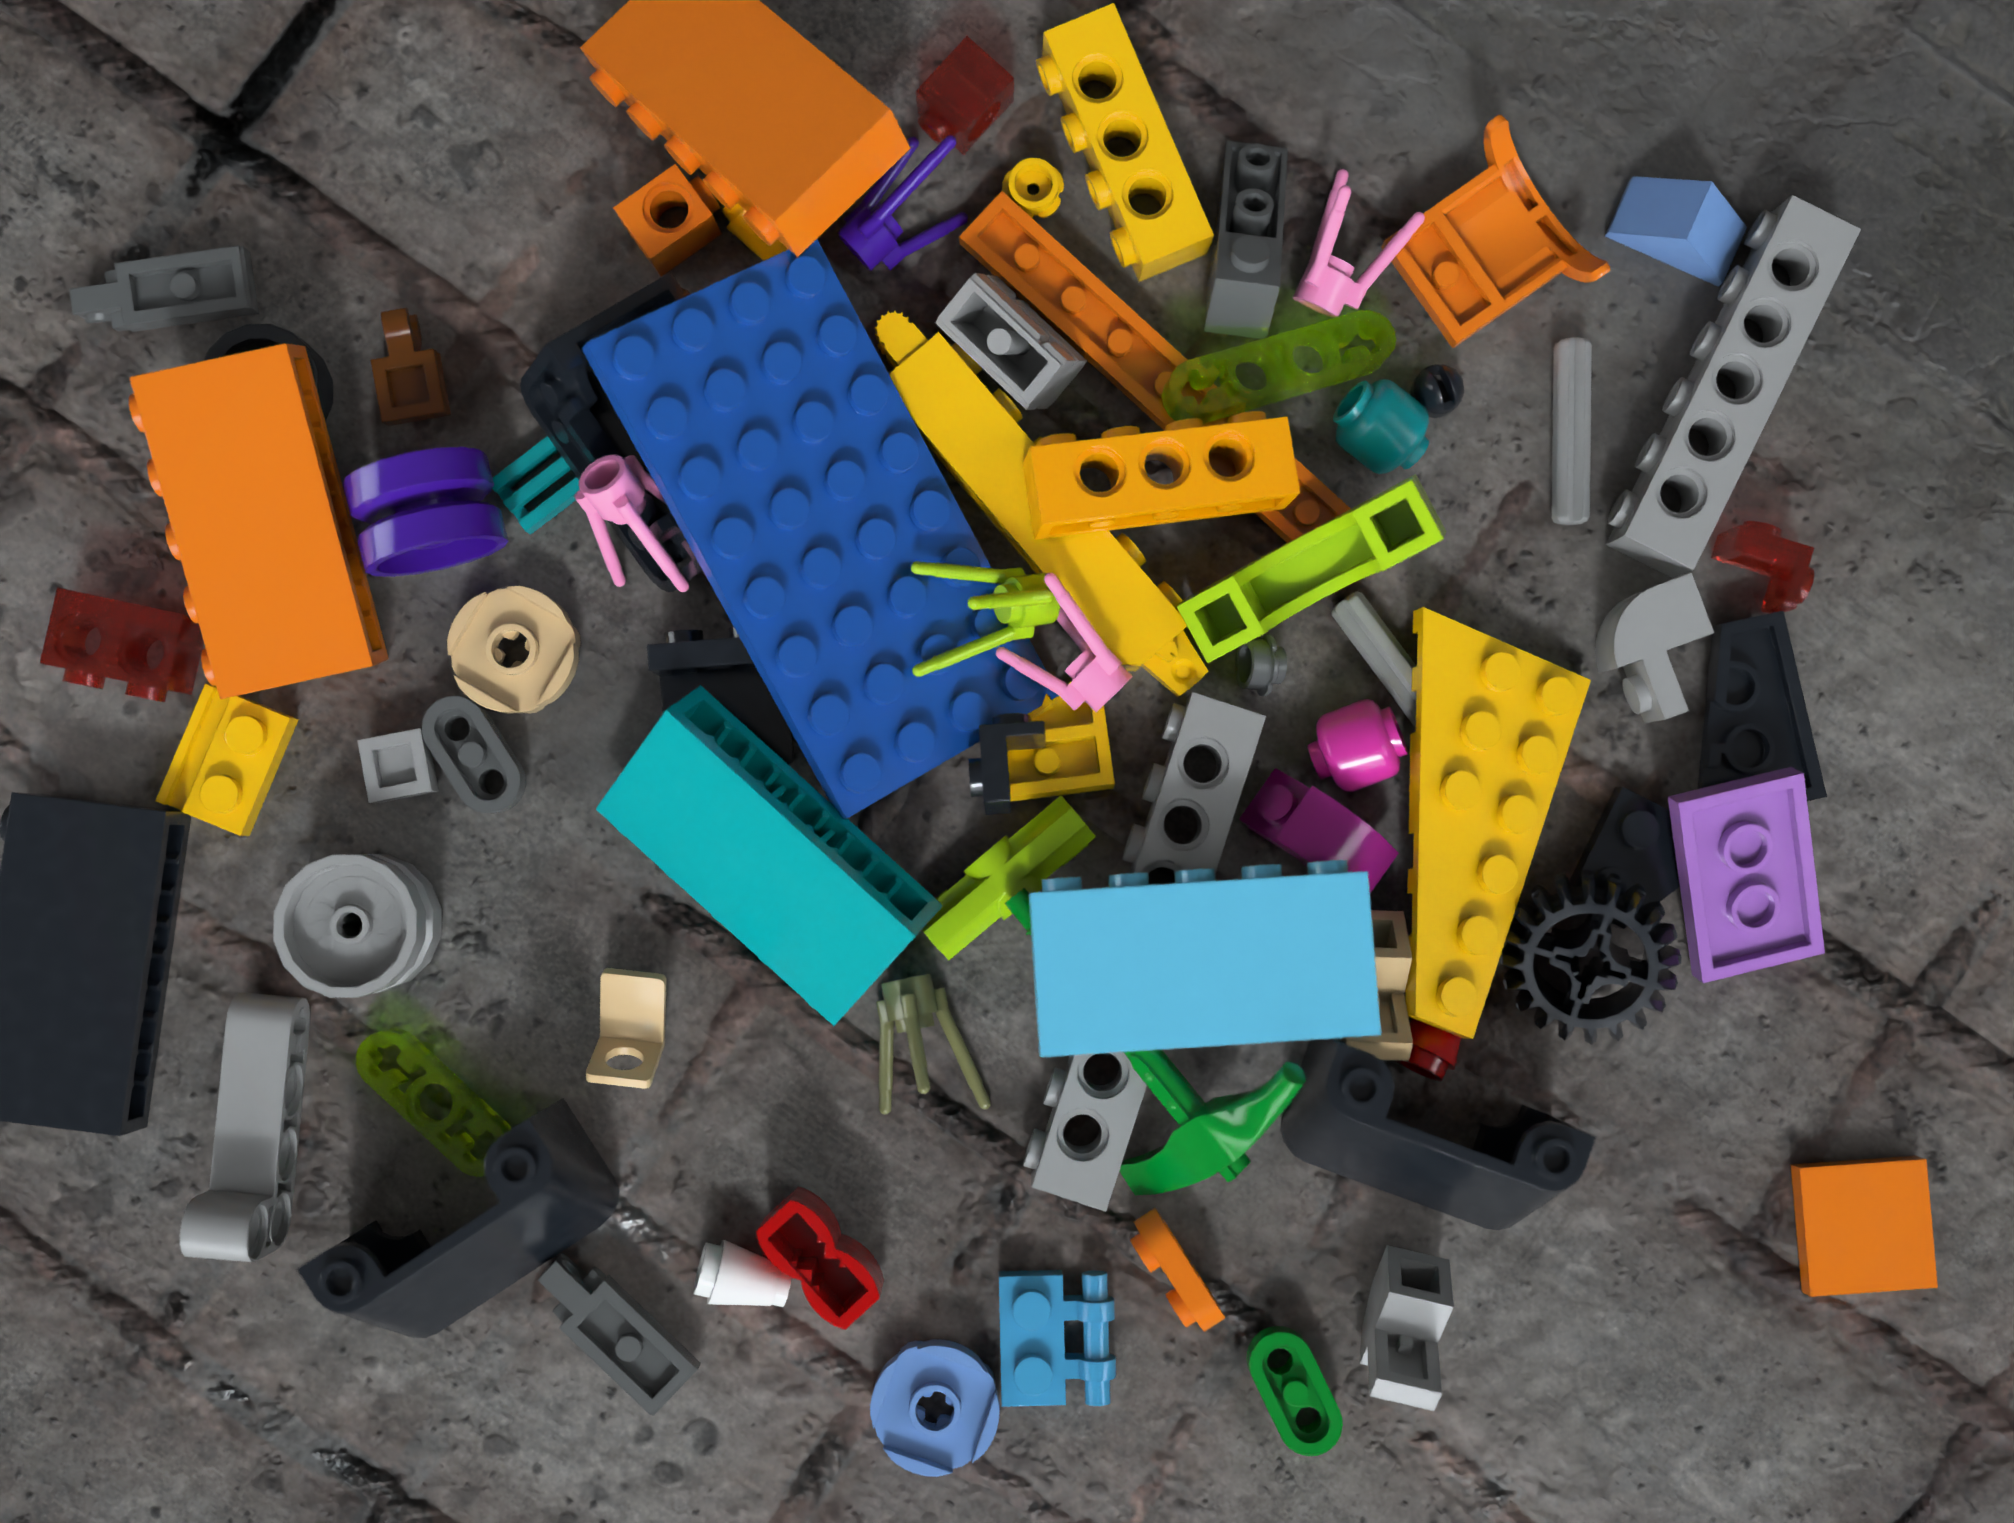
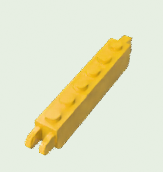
M896 310L893 313L887 311L886 315H881V319L877 320V327H875V332H877L875 336L879 342L878 349H881L882 355H886V360L894 368L889 376L927 447L1035 574L1051 572L1058 577L1105 645L1122 662L1121 665L1127 671L1136 672L1139 668L1143 667L1177 698L1199 682L1206 675L1208 669L1184 633L1187 625L1176 607L1183 600L1165 581H1162L1158 586L1153 583L1141 569V566L1146 563L1144 555L1127 535L1121 533L1115 538L1110 531L1034 540L1023 462L1030 446H1038L1037 441L1042 437H1038L1033 442L1017 424L1023 416L1013 401L1001 389H997L992 394L976 376L982 371L981 366L956 342L950 346L939 332L928 340L913 322L909 323V317H904L903 312L898 314Z

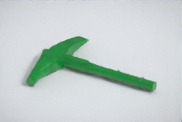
M1024 887L1010 898L1005 905L1027 931L1025 935L1031 936L1029 892ZM1162 1049L1124 1052L1136 1073L1179 1126L1161 1147L1146 1154L1123 1160L1119 1172L1134 1195H1156L1177 1190L1208 1179L1218 1172L1229 1183L1237 1178L1251 1162L1245 1152L1268 1130L1306 1082L1303 1070L1293 1062H1286L1269 1081L1244 1093L1214 1097L1205 1103Z

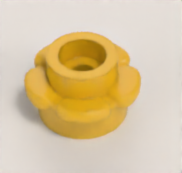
M1024 159L1017 163L1012 170L1008 171L1003 179L1002 191L1032 218L1033 216L1047 218L1055 213L1061 204L1059 194L1064 190L1062 175L1055 167L1043 159ZM1030 185L1038 186L1039 192L1036 195L1028 193L1027 188Z

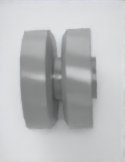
M335 854L305 865L285 885L274 910L273 941L283 966L303 987L329 998H359L373 993L384 992L411 981L431 962L442 936V908L433 885L414 865L389 854ZM362 924V930L359 933L357 927Z

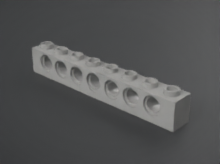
M1195 692L1190 693L1186 697L1184 706L1173 702L1161 738L1172 743L1164 766L1153 763L1142 795L1143 800L1152 802L1145 826L1133 824L1124 849L1122 860L1132 863L1129 873H1149L1158 867H1165L1172 871L1174 875L1175 871L1192 869H1215L1216 873L1266 719L1265 715ZM1192 747L1206 748L1215 757L1216 772L1206 783L1192 780L1184 770V757ZM1174 807L1187 808L1194 814L1197 821L1195 835L1184 844H1177L1171 841L1164 831L1165 816ZM1124 1052L1109 1053L1118 1059L1119 1071L1115 1079L1106 1085L1092 1084L1083 1075L1086 1061L1094 1054L1070 1055L1065 1070L1054 1067L1043 1100L1044 1105L1053 1107L1045 1132L1034 1128L1023 1161V1166L1033 1169L1030 1176L1032 1188L1106 1212L1147 1087L1134 1070ZM1076 1115H1089L1099 1123V1133L1095 1140L1085 1146H1076L1068 1142L1063 1136V1130L1068 1120Z

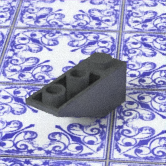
M1226 140L1207 286L1204 332L1267 339L1280 289L1288 148Z

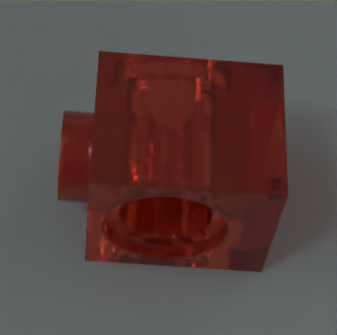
M966 36L915 91L917 111L920 116L917 121L922 130L938 145L948 135L954 136L956 138L955 148L965 155L1014 101V77Z

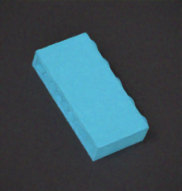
M1347 860L1307 863L1308 875L1282 877L1281 864L1241 867L1242 879L1215 881V869H1192L1175 871V884L1149 885L1148 873L1109 875V888L1083 890L1082 877L1043 879L1042 892L1029 893L1028 895L1039 1056L1051 1057L1381 1035L1368 871L1348 873Z

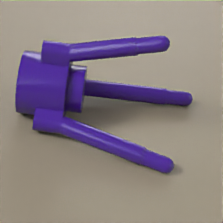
M948 135L888 198L880 204L879 201L919 146V140L916 137H910L907 142L911 149L875 182L862 202L844 218L847 224L837 234L853 255L869 271L881 261L891 271L906 256L944 237L949 232L968 222V215L961 212L900 244L896 241L904 231L892 214L955 147L956 138L954 136Z

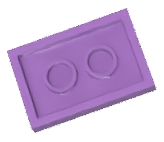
M1788 767L1668 796L1692 975L1700 982L1706 983L1824 954L1825 949L1804 773L1793 767Z

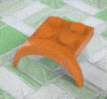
M1501 114L1490 120L1484 130V151L1488 168L1424 212V222L1391 261L1452 349L1561 273L1576 281L1591 283L1611 270L1607 260L1594 256L1571 236L1544 202L1517 154L1510 134L1509 122ZM1396 233L1384 240L1381 246L1382 249H1384Z

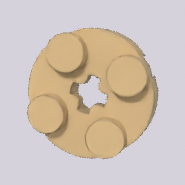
M507 586L505 589H496L490 593L484 592L469 600L456 615L447 639L448 655L451 656L452 668L456 676H453L459 688L477 704L507 714L536 713L558 699L568 688L575 676L581 645L580 635L573 626L567 612L550 597L523 586ZM522 633L527 638L524 647L529 651V655L524 663L516 661L512 664L511 668H507L502 664L506 654L498 648L500 641L504 637L509 640H515Z

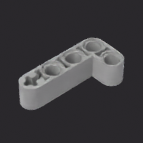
M239 992L230 1003L225 1023L209 1191L199 1194L190 1200L185 1209L180 1229V1248L185 1257L256 1262L278 1250L287 1237L292 1216L310 1030V1007L306 998Z

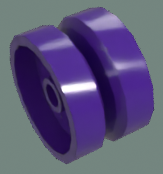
M443 447L408 452L381 459L358 468L344 479L343 487L351 516L371 524L359 535L357 541L365 572L370 575L395 577L443 570L489 556L504 548L509 541L501 510L492 504L481 502L491 492L494 482L487 455L480 449Z

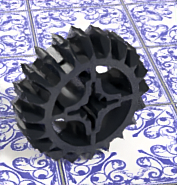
M1583 870L1580 876L1582 886L1570 888L1567 876L1559 873V875L1555 876L1556 894L1551 896L1544 887L1536 885L1531 889V893L1537 908L1526 903L1518 902L1514 916L1521 924L1512 923L1510 925L1505 941L1511 945L1502 949L1499 959L1501 965L1512 968L1503 975L1504 986L1508 990H1520L1515 997L1516 1007L1520 1012L1537 1007L1534 1023L1539 1029L1550 1025L1555 1019L1558 1020V1036L1564 1041L1572 1035L1575 1027L1583 1028L1585 1041L1591 1045L1596 1042L1598 1037L1597 1028L1608 1027L1610 1036L1619 1041L1623 1037L1621 1022L1628 1019L1634 1027L1643 1030L1647 1025V1020L1642 1008L1645 1007L1652 1011L1663 1012L1666 1003L1658 990L1669 991L1675 990L1677 987V977L1669 970V968L1681 964L1679 949L1669 946L1678 937L1675 926L1672 923H1659L1665 915L1664 907L1659 901L1650 902L1642 906L1646 893L1644 887L1640 884L1631 886L1621 895V879L1614 872L1610 873L1606 878L1603 887H1596L1593 871ZM1588 913L1584 923L1578 928L1572 930L1553 928L1551 933L1547 932L1553 925L1567 917ZM1613 918L1622 921L1638 935L1644 945L1642 960L1629 956L1627 949L1612 943L1611 923ZM1596 938H1598L1600 957H1592L1589 965L1584 966L1580 976L1578 956L1585 957L1589 949L1594 947ZM1534 954L1549 957L1550 965L1557 966L1568 974L1566 994L1555 989L1542 977L1535 965ZM1607 984L1624 986L1610 995L1591 998L1595 990Z

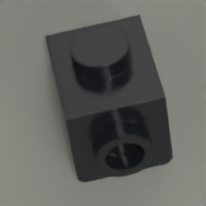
M1024 713L998 715L992 718V724L979 725L981 758H968L971 797H984L986 815L1011 813L1007 751L1045 747V722H1031V716Z

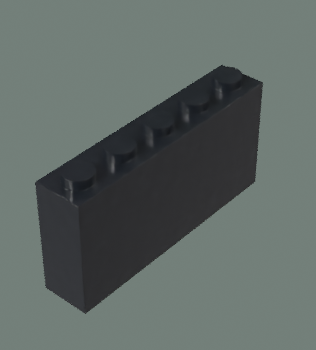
M11 792L10 805L4 810L0 821V835L4 841L0 867V1121L122 1136L147 1127L191 823L190 815L182 811L47 794Z

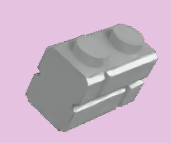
M974 273L935 322L1026 410H1035L1036 408L1047 409L1055 402L1087 362L1023 300H1016V293L998 276Z

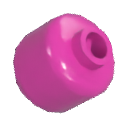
M1363 699L1323 714L1319 717L1316 725L1318 740L1308 744L1309 754L1319 778L1322 780L1332 776L1337 786L1347 792H1354L1394 777L1400 770V757L1408 754L1403 734L1391 707L1380 709L1378 704L1370 699Z

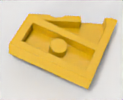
M1046 694L1042 706L1028 713L1031 716V722H1045V747L1007 751L1010 801L1114 789L1115 781L1104 706L1095 712L1084 701L1074 711L1060 696L1051 700Z

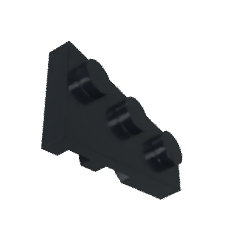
M1784 610L1713 626L1714 633L1711 639L1698 789L1793 767L1804 773L1807 801L1827 797Z

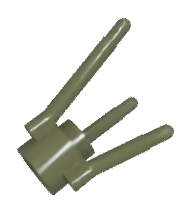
M931 974L881 984L884 1000L876 1001L880 1021L879 1111L884 1115L891 1112L894 1021L897 1033H907L917 1089L921 1094L929 1092L930 1082L921 1028L935 1026L932 1014L934 1012L979 1107L984 1110L988 1109L991 1106V1100L949 1010L945 987L934 989Z

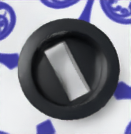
M1445 364L1431 365L1422 370L1414 379L1410 395L1426 407L1430 418L1444 417L1450 414L1462 401L1464 395L1463 378L1456 369ZM1433 375L1441 376L1451 401L1443 403L1439 386Z

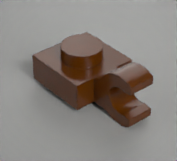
M407 308L381 312L382 327L389 356L371 359L370 361L382 423L393 426L450 416L451 411L440 353L434 349L421 351L422 337L417 315H409Z

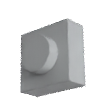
M422 728L357 740L369 803L377 804L439 792L432 753L423 739Z

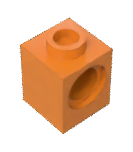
M676 163L613 207L625 229L660 277L721 235L713 213L720 209L718 202L699 176L688 181ZM683 207L688 210L687 217L681 225L675 228H663L658 225L661 215L667 209Z

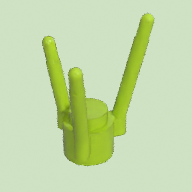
M913 562L911 571L915 574L1000 584L996 586L993 594L972 596L968 599L967 604L973 610L994 609L997 619L1003 624L1008 623V627L918 663L912 668V673L917 677H921L1012 640L1032 638L1035 626L1054 623L1058 618L1060 605L1044 581L1047 573L1026 575L1021 567L993 569L937 562Z

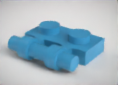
M1062 1270L999 1271L1002 1407L1066 1405L1065 1379L1084 1380L1085 1403L1087 1405L1105 1406L1110 1404V1380L1116 1378V1356L1109 1353V1321L1115 1319V1298L1108 1296L1107 1272L1099 1270L1083 1272L1082 1295H1063ZM1078 1320L1083 1322L1084 1353H1065L1064 1321Z

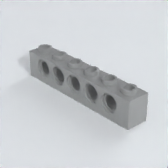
M1794 195L1790 196L1772 212L1765 209L1760 213L1751 226L1744 242L1745 245L1751 247V250L1743 267L1737 265L1732 269L1718 293L1717 300L1723 302L1724 305L1715 323L1707 322L1693 343L1690 356L1697 360L1688 378L1681 377L1665 400L1662 411L1669 414V417L1660 435L1653 433L1637 457L1635 467L1642 470L1633 490H1624L1609 514L1607 523L1614 526L1606 542L1607 546L1671 578L1695 569L1861 231L1860 228ZM1772 263L1782 266L1788 272L1790 286L1781 284L1774 277ZM1745 318L1755 321L1760 326L1763 333L1762 343L1748 336L1744 327ZM1717 373L1724 374L1733 381L1736 388L1735 399H1730L1719 391L1716 383ZM1690 428L1700 431L1706 437L1709 445L1707 456L1700 455L1692 449L1688 439ZM1663 484L1674 487L1680 494L1681 508L1679 513L1669 510L1663 504L1660 496Z

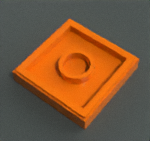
M1919 1156L1791 1164L1802 1293L1810 1297L1938 1288L1927 1159Z

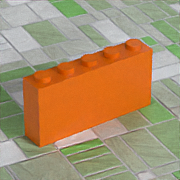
M629 0L580 47L596 70L589 79L613 106L617 107L622 101L630 106L626 110L627 114L647 137L654 141L661 134L668 140L664 147L673 159L690 175L698 168L707 176L703 179L704 184L727 209L731 210L738 203L746 210L742 217L761 240L771 246L778 239L797 257L911 149L893 112L888 106L760 0Z
M285 343L129 377L133 389V394L129 396L130 413L138 430L142 433L145 432L152 456L147 462L148 477L155 493L163 497L170 520L165 527L167 544L173 557L178 561L181 560L188 584L183 591L185 608L190 619L194 623H199L205 648L201 653L202 668L208 682L217 687L220 699L372 667L388 660L389 657L306 347Z

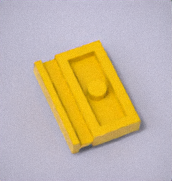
M205 683L155 801L177 808L185 814L239 836H250L299 719L239 695L220 699L217 687Z

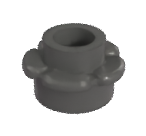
M1264 634L1238 647L1235 660V674L1241 689L1257 690L1259 696H1268L1273 690V684H1281L1285 679L1287 655L1283 647L1277 646L1272 635Z

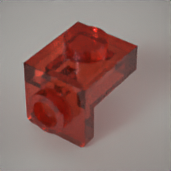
M1745 521L1743 525L1717 535L1711 559L1770 577L1761 612L1769 614L1778 611L1788 612L1794 610L1798 604H1801L1807 598L1814 581V569L1809 567L1814 547L1782 538V530L1774 525L1758 521Z

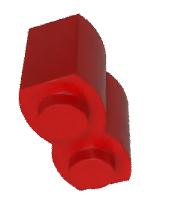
M798 1186L764 1218L757 1229V1238L766 1257L781 1272L801 1281L803 1292L809 1304L820 1317L831 1325L846 1330L880 1299L884 1278L877 1260L860 1242L852 1237L841 1234L840 1226L834 1213L813 1192Z

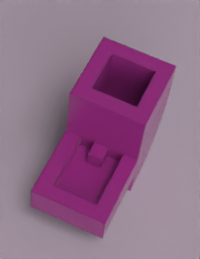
M1277 768L1273 770L1239 818L1249 829L1294 856L1306 868L1307 863L1347 860L1348 873L1368 871L1369 893L1372 892L1399 854L1382 835L1342 804L1314 786L1309 788Z

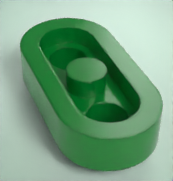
M1272 1326L1260 1331L1254 1336L1248 1346L1246 1355L1247 1367L1283 1442L1289 1449L1303 1456H1318L1326 1453L1338 1442L1342 1432L1343 1420L1339 1407L1309 1346L1299 1333L1288 1327ZM1279 1348L1287 1350L1289 1352V1359L1284 1366L1274 1368L1267 1364V1358L1273 1350ZM1312 1407L1316 1409L1317 1417L1313 1423L1306 1426L1296 1423V1415L1302 1408Z

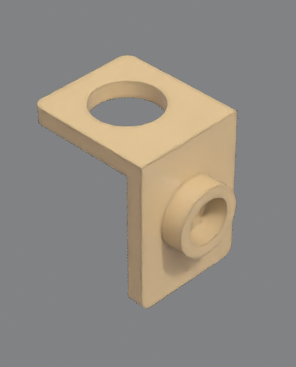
M605 968L600 977V1037L586 1070V1080L588 1082L643 1089L651 1086L665 1046L667 979L663 974ZM618 1055H632L643 1062L640 1066L630 1070H618L606 1064L610 1058Z

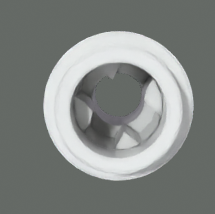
M723 1239L721 1245L705 1243L695 1277L693 1294L707 1297V1304L775 1305L784 1307L792 1278L777 1269L769 1259Z

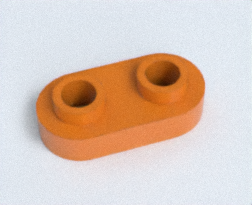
M1153 1208L1136 1219L1134 1224L1139 1234L1131 1238L1130 1241L1150 1273L1161 1267L1174 1286L1165 1295L1184 1326L1187 1328L1197 1322L1205 1332L1224 1320L1226 1317L1158 1210Z

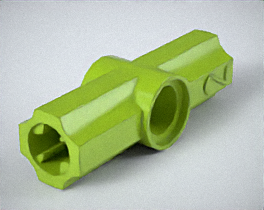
M1059 796L1011 838L1005 835L963 871L965 876L936 898L943 906L922 928V931L949 961L1000 917L1005 920L1012 915V912L1005 905L1010 898L1024 887L1029 893L1039 892L1042 889L1043 879H1047L1058 868L1072 860L1096 836L1062 796Z

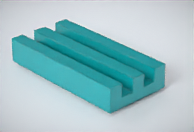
M548 436L493 477L494 487L492 489L501 497L509 511L515 515L525 532L530 535L576 501L574 495L580 490L579 480L576 477L530 513L525 508V504L571 470L563 457H560L516 492L512 491L511 488L558 453V450Z

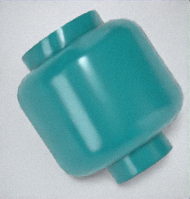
M1380 379L1371 384L1365 380L1359 382L1346 394L1335 410L1333 421L1338 424L1335 431L1336 443L1367 469L1376 474L1391 472L1399 466L1403 469H1409L1418 462L1428 448L1429 439L1425 437L1429 425L1428 410L1391 380Z

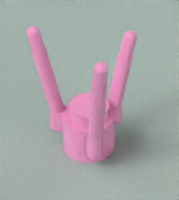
M1340 169L1336 174L1308 266L1293 295V299L1300 304L1332 318H1338L1344 305L1358 310L1369 287L1425 220L1422 212H1415L1358 280L1354 282L1350 277L1355 268L1346 261L1331 255L1351 195V189L1346 185L1348 172L1345 169Z
M608 455L591 463L581 474L579 479L580 490L575 493L574 498L587 514L614 584L622 587L626 583V578L605 520L613 521L618 525L628 523L677 590L686 592L689 589L688 581L640 516L646 506L644 499L645 489L666 504L651 475L644 470L633 455L626 457L624 460L621 456Z
M1047 573L1044 581L1060 605L1059 615L1056 620L1082 651L1065 670L1073 681L1067 684L1005 647L997 648L996 656L1014 667L1017 671L1058 694L1074 711L1085 701L1097 712L1133 676L1121 665L1122 662L1105 645L1054 573Z

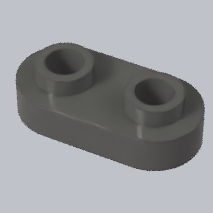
M447 696L434 702L427 709L422 720L423 739L462 801L471 809L481 813L497 814L512 809L521 800L525 792V772L487 711L473 700L461 696ZM464 717L469 723L470 731L465 739L457 741L452 736L451 727L455 720ZM494 770H498L504 778L503 788L496 794L490 793L485 786L487 775Z

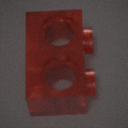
M57 588L40 663L65 668L62 679L65 682L103 689L107 677L126 681V695L166 702L168 690L192 695L204 641L199 623H194L188 615ZM97 627L101 635L100 646L93 655L89 656L85 648V641L89 632ZM160 640L164 648V656L161 663L151 670L147 663V652L155 641Z

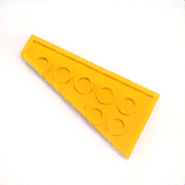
M1421 607L1413 611V634H1418L1417 666L1412 668L1411 692H1416V731L1410 734L1409 834H1414L1413 868L1408 869L1407 893L1412 894V933L1408 936L1412 962L1405 988V1001L1408 1017L1460 1038L1473 1039L1591 680L1437 612Z

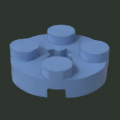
M931 1339L924 1342L916 1340L907 1343L898 1354L887 1361L874 1385L870 1404V1417L878 1438L884 1444L883 1449L898 1466L918 1475L939 1477L953 1473L954 1468L962 1467L971 1460L973 1463L989 1448L999 1423L1000 1401L993 1371L987 1364L983 1363L976 1353L956 1342ZM934 1391L944 1393L946 1395L945 1402L949 1406L954 1407L951 1416L940 1414L936 1423L926 1421L925 1408L917 1404L918 1400L922 1396L931 1397Z

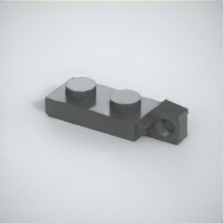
M239 245L114 263L115 270L105 272V284L69 289L73 315L80 316L88 324L112 321V328L116 329V331L131 330L136 332L259 314L251 254L244 246Z
M561 1253L538 1278V1281L560 1301L553 1309V1313L562 1322L559 1329L649 1415L654 1416L698 1370L701 1363L610 1275L606 1277L597 1267L594 1266L586 1274L569 1257Z

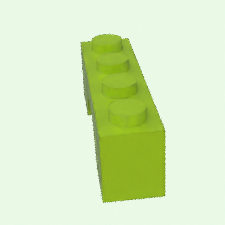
M1414 474L1188 596L1176 607L1205 660L1209 663L1265 634L1287 618L1328 595L1367 576L1382 572L1444 539L1446 529L1417 475Z

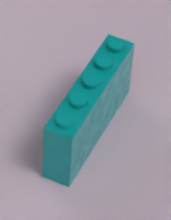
M701 685L666 709L596 807V810L616 827L623 836L627 837L661 868L669 878L683 888L715 920L728 929L761 962L772 969L833 1026L837 1024L943 906L849 819H843L827 799Z

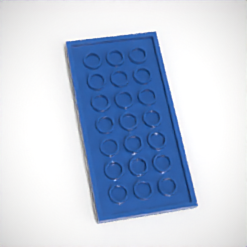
M817 239L799 257L788 249L586 342L582 351L828 800L843 819L849 818L980 742L979 725L992 724L993 717L1008 713L1028 714L1042 706L1046 694L1051 700L1059 696L996 656V649L1005 647L1046 670L1029 638L1012 640L921 677L913 675L912 668L916 664L1008 627V623L1003 624L997 619L994 609L973 610L967 604L968 599L972 596L993 594L996 586L1000 584L919 575L911 571V565L916 561L991 568Z

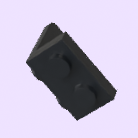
M734 626L728 628L729 638L704 640L702 630H678L664 633L665 643L647 644L648 669L650 672L660 676L662 715L666 709L701 685L789 766L794 760L793 734Z

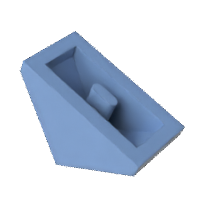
M1633 176L1626 186L1605 237L1715 286H1720L1726 277L1747 226L1712 181Z

